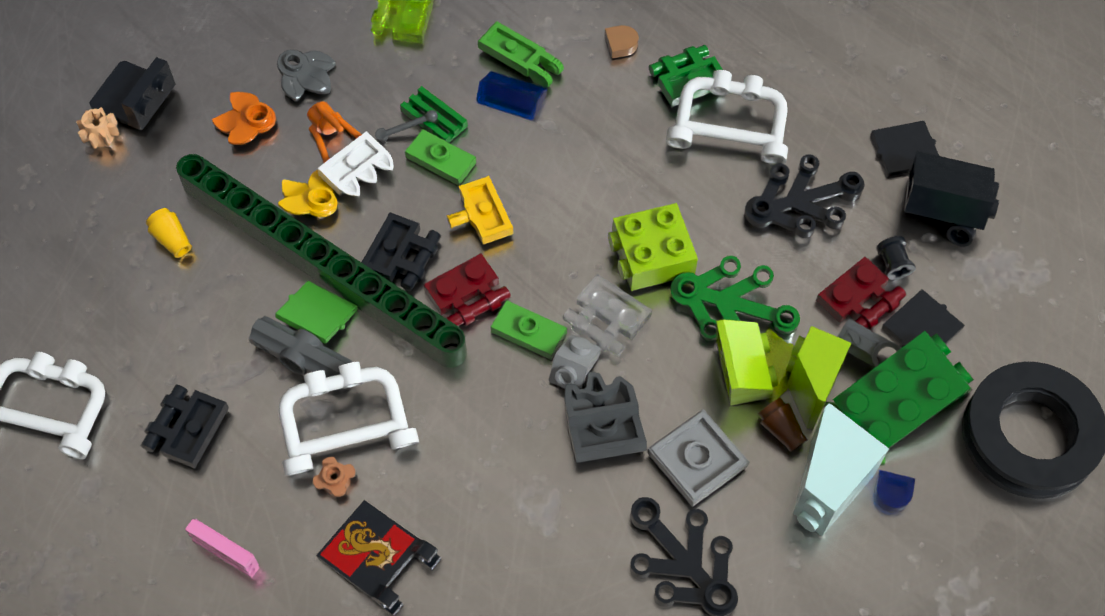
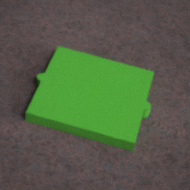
M307 281L295 294L289 295L288 301L275 313V318L296 329L309 331L322 343L326 344L339 329L343 330L345 328V323L357 311V305Z

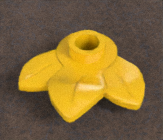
M318 170L311 174L308 184L283 179L282 194L285 198L278 202V206L291 214H311L316 217H327L337 210V199L333 193L334 189L318 175Z

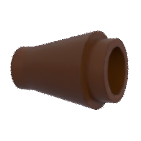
M782 398L773 401L758 413L763 420L760 424L782 442L790 452H793L808 441L790 404H785Z

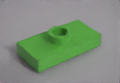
M422 129L405 151L407 159L458 186L476 164L475 156Z
M506 300L491 325V333L552 360L567 334V327Z

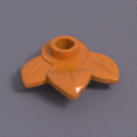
M231 92L230 102L233 110L212 119L213 124L218 130L229 134V144L240 145L252 141L258 133L270 130L276 122V115L271 107L259 102L256 95L246 92Z

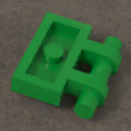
M706 45L697 48L694 46L685 48L681 54L672 57L669 55L663 56L658 59V62L649 65V71L652 76L663 73V75L659 76L658 85L671 107L679 105L681 91L689 80L696 77L712 78L714 71L723 70L715 56L705 60L702 59L709 56V50ZM686 64L688 65L686 67L678 69V67H681ZM705 89L697 90L693 95V99L711 93V91Z

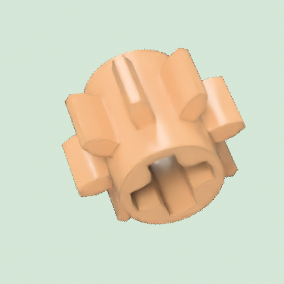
M102 107L86 110L81 120L76 121L80 129L78 135L83 143L90 141L94 149L107 145L110 146L114 136L120 134L116 127L118 122L114 114L106 115Z

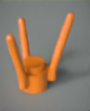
M317 102L307 113V117L312 123L309 131L315 138L324 163L330 158L321 133L329 135L336 130L342 132L344 128L356 139L362 135L346 122L338 112H335L327 102Z

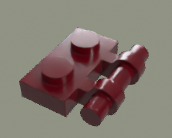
M482 253L423 284L424 291L441 316L454 310L455 313L446 319L458 327L462 324L467 326L475 322V317L487 310L493 312L501 307L502 302L511 298V294L506 286L496 291L491 289L499 284V277ZM478 295L481 297V299L470 305L465 304Z
M863 257L821 291L816 301L839 323L850 316L855 322L871 330L878 324V319L886 312L891 313L899 307V301L906 296V292L900 286H896L891 291H885L883 288L887 285L889 278L868 258ZM870 298L876 303L870 309L862 307Z

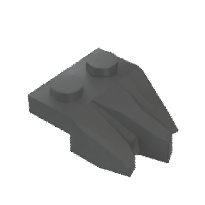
M588 372L587 386L584 389H579L575 384H566L564 401L576 463L647 451V441L639 417V404L632 384L618 376L613 380L612 384L606 385L601 374L596 372Z

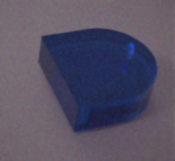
M879 470L874 490L875 500L878 505L889 512L904 510L913 497L915 478Z

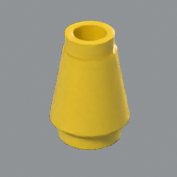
M162 208L148 217L146 220L148 233L172 253L175 258H180L191 250L192 245L189 243L175 212Z

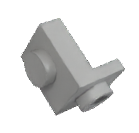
M570 335L555 354L549 382L564 389L566 384H575L579 389H583L586 375L599 359L602 347L590 343L585 338Z

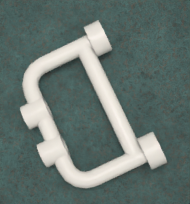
M716 70L713 72L712 78L696 77L684 85L680 94L675 126L669 127L667 131L666 143L669 146L678 149L689 148L694 134L762 146V161L773 165L776 163H786L788 147L783 144L787 117V102L779 91L762 86L763 79L761 77L748 75L745 76L744 83L731 81L732 74L730 72ZM705 89L719 96L735 94L741 95L749 101H757L759 99L771 101L775 106L771 134L689 121L694 93L697 90Z
M35 352L32 360L13 358L0 364V390L8 375L18 371L27 373L39 380L49 378L60 381L71 388L82 386L91 391L90 398L77 425L0 406V421L63 436L58 449L70 457L85 459L92 446L87 437L104 403L106 394L104 384L99 378L85 373L87 367L76 360H67L64 368L53 365L55 359L43 352Z
M359 362L339 366V375L326 377L324 370L303 375L305 383L289 388L282 395L279 403V418L289 459L282 461L285 476L313 470L311 454L387 435L391 449L403 448L419 443L416 428H408L399 387L394 376L387 370L379 367L361 369ZM370 381H377L383 385L392 420L300 442L293 414V405L298 399L319 396L329 391L351 388Z

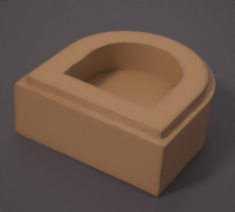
M626 25L605 28V38L612 59L629 56L637 50L639 36L635 29Z

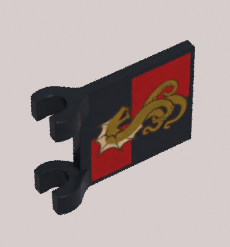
M365 500L316 555L319 560L371 597L392 616L397 614L403 603L399 601V595L389 589L388 586L408 562L415 556L423 565L433 570L441 560V557L437 555L438 549L425 540L419 539Z

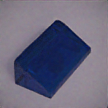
M490 71L479 82L476 100L480 104L533 120L544 101L548 89Z

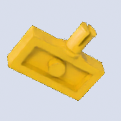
M489 176L459 186V193L464 202L465 210L446 215L451 229L469 222L476 229L483 245L513 234V226Z

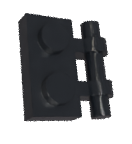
M390 212L361 263L390 282L393 281L397 272L405 275L400 286L407 291H412L416 282H421L425 274L424 267L429 258H434L438 251L437 244L441 235L437 231L430 230L426 238L418 236L420 223ZM410 248L418 251L413 262L405 259Z
M176 384L170 395L166 394L160 403L162 409L155 421L149 422L144 432L147 435L141 443V447L147 451L154 452L159 441H165L160 450L163 456L196 468L229 407L227 402L197 390L193 392L187 402L184 398L188 390ZM181 414L173 429L169 428L168 426L174 415Z

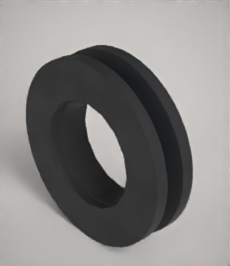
M1016 362L993 371L977 387L963 414L962 435L972 462L992 483L1007 492L1022 497L1034 499L1053 498L1066 494L1078 487L1102 460L1105 454V414L1091 390L1069 372L1040 362ZM1015 401H1033L1048 407L1059 416L1066 428L1068 437L1066 452L1053 459H1036L1019 452L1008 442L1001 430L999 417L1002 409L1007 404Z

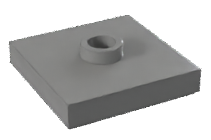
M704 409L654 443L647 451L649 456L692 507L749 465L746 457Z

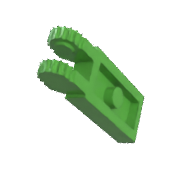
M498 21L478 40L479 49L523 75L530 76L533 82L538 85L540 84L544 88L549 87L553 81L551 75L546 70L555 75H559L564 70L562 62L546 52L545 48ZM539 63H541V65L544 67L545 71L538 66Z

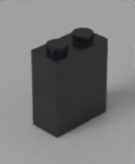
M917 151L908 176L904 212L984 230L988 218H995L999 205V200L996 199L999 183L995 182V169Z

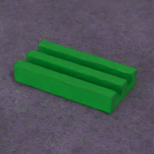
M422 86L417 90V95L412 94L409 97L408 103L404 101L400 104L401 112L411 120L423 116L414 109L415 107H418L424 113H427L429 110L436 111L438 118L435 123L449 131L448 134L432 122L427 121L419 124V126L449 143L468 127L467 119Z

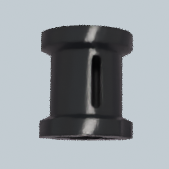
M902 236L887 238L876 247L878 255L883 256L887 267L885 273L890 280L902 279L911 275L916 270L915 264L908 258L905 250L907 243Z

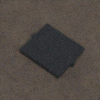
M925 121L872 130L871 132L877 149L876 156L881 158L887 176L909 173L917 151L939 156L935 147L936 140L932 139Z
M921 289L883 324L882 328L900 343V347H904L924 331L930 337L937 333L943 342L947 344L965 325L946 310L947 306L945 304H939Z

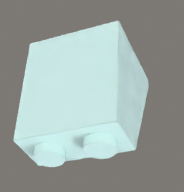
M830 403L824 408L812 437L793 512L797 516L798 522L810 532H817L820 536L827 532L874 477L889 450L888 447Z

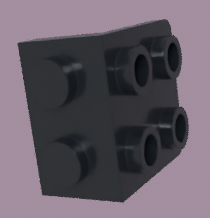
M156 57L148 69L127 61H121L90 100L89 104L91 109L102 107L106 115L113 113L117 121L142 131L176 83L168 62Z

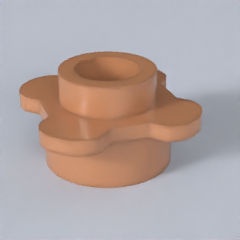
M327 457L322 461L323 468L320 473L313 478L314 487L319 490L324 489L335 497H341L346 493L350 485V479L355 476V468L351 464L343 465L337 462L334 457ZM333 474L338 475L336 479H331V476Z

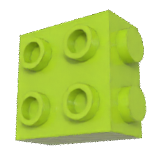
M677 203L613 218L612 232H608L609 245L612 252H618L620 258L618 260V270L621 279H627L631 291L673 281L682 273L689 272L695 274L698 257Z

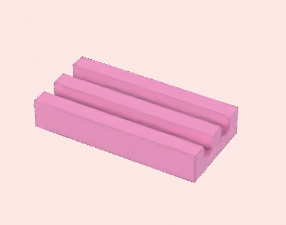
M192 519L185 528L193 542L250 578H253L260 568L252 553L199 520Z

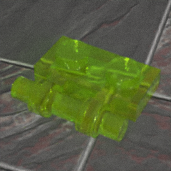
M377 0L379 2L378 8L373 11L371 17L373 24L371 32L373 34L382 35L384 28L392 29V38L395 40L423 43L434 0ZM390 7L398 8L396 15L389 14Z

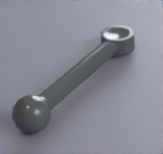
M429 110L424 116L387 130L379 128L375 132V137L380 142H385L392 134L427 121L435 122L438 114L434 110Z

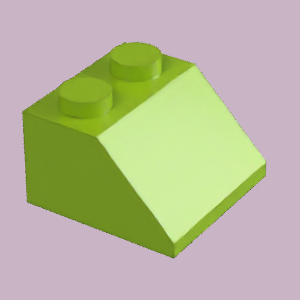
M724 319L716 321V343L730 406L772 398L773 387L778 386L774 365L768 366L765 354L770 353L766 332L760 333L758 322Z
M813 326L810 327L806 338L799 335L786 370L791 372L787 386L806 428L810 430L814 429L851 345L850 342Z

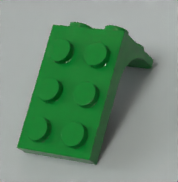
M924 331L833 400L848 418L886 447L890 448L963 395L970 393L972 388L968 384L974 379L960 362L953 366L946 357L951 351L937 333L930 337Z

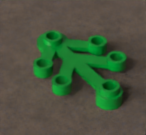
M735 256L724 257L719 266L699 276L689 272L682 273L671 284L673 299L682 306L690 307L700 326V334L706 341L716 340V333L714 335H707L704 332V328L707 325L716 327V320L710 318L703 302L716 305L724 320L740 321L736 312H740L772 322L773 328L778 333L784 335L793 333L800 322L799 312L790 305L773 308L740 298L759 287L766 288L771 285L774 273L768 266H758L754 270L753 275L722 291L707 288L724 277L734 278L739 274L741 263ZM728 262H733L737 269L733 272H728L725 270L724 265ZM759 272H766L770 278L768 281L762 282L758 280L757 274ZM684 284L693 285L694 291L690 294L684 293L681 290ZM789 313L793 321L791 323H783L780 320V315Z

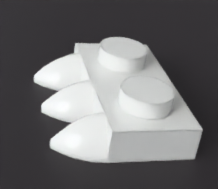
M366 131L318 167V175L339 195L344 193L350 196H360L358 181L376 183L377 174L375 168L393 171V159L389 152Z

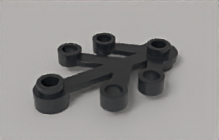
M808 154L804 155L800 160L799 173L788 195L775 199L780 185H784L788 181L790 173L789 168L785 164L776 163L770 169L769 181L762 195L755 196L746 203L745 216L749 223L755 227L762 228L774 223L794 231L801 238H809L813 235L816 226L814 219L824 222L831 229H839L843 226L846 219L845 211L837 206L825 209L813 203L839 196L846 201H855L860 198L863 192L864 180L857 172H847L837 182L804 191L810 178L817 173L820 164L816 156ZM804 164H811L813 168H808ZM775 172H780V173H782L784 176L779 177V176H776L774 173H775ZM757 208H762V209H765L766 211L761 212V211H759ZM792 209L804 215L796 219L783 212ZM830 216H838L840 220H833ZM800 225H808L810 229H803Z
M649 497L637 499L631 508L630 517L632 523L639 529L648 530L674 560L650 558L644 553L636 554L630 562V572L632 575L639 579L646 578L650 574L689 577L699 588L675 587L669 581L660 582L654 592V599L657 604L663 607L671 606L674 602L701 604L703 609L711 616L730 615L738 603L737 591L727 581L728 558L733 549L730 539L725 536H717L711 542L709 552L714 559L713 577L711 578L702 568L703 533L708 523L706 513L700 509H692L687 513L685 527L689 532L688 549L686 550L659 520V504ZM648 512L652 518L649 521H642L638 514ZM692 517H699L703 524L694 526L691 524L690 519ZM716 544H724L728 551L723 554L718 553L714 546ZM638 561H644L648 568L645 571H639L635 568L634 564ZM661 589H668L672 592L673 596L670 599H663L660 597L659 591ZM714 594H721L725 598V603L721 605L715 604L712 596Z

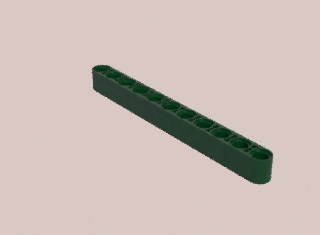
M189 154L183 156L177 162V173L184 190L190 196L343 299L357 305L359 310L447 368H454L460 366L467 357L466 339L464 332L457 325L197 154ZM298 239L296 242L288 243L291 240ZM324 256L322 259L313 260L315 257ZM349 273L346 277H338L341 274ZM370 290L377 291V292H375L374 294H371V295H365V294H364V293H366L367 291H370ZM395 308L403 309L401 312L398 313L390 312L392 309ZM423 325L430 327L428 330L425 331L416 330L417 328ZM450 343L458 345L454 349L443 348Z

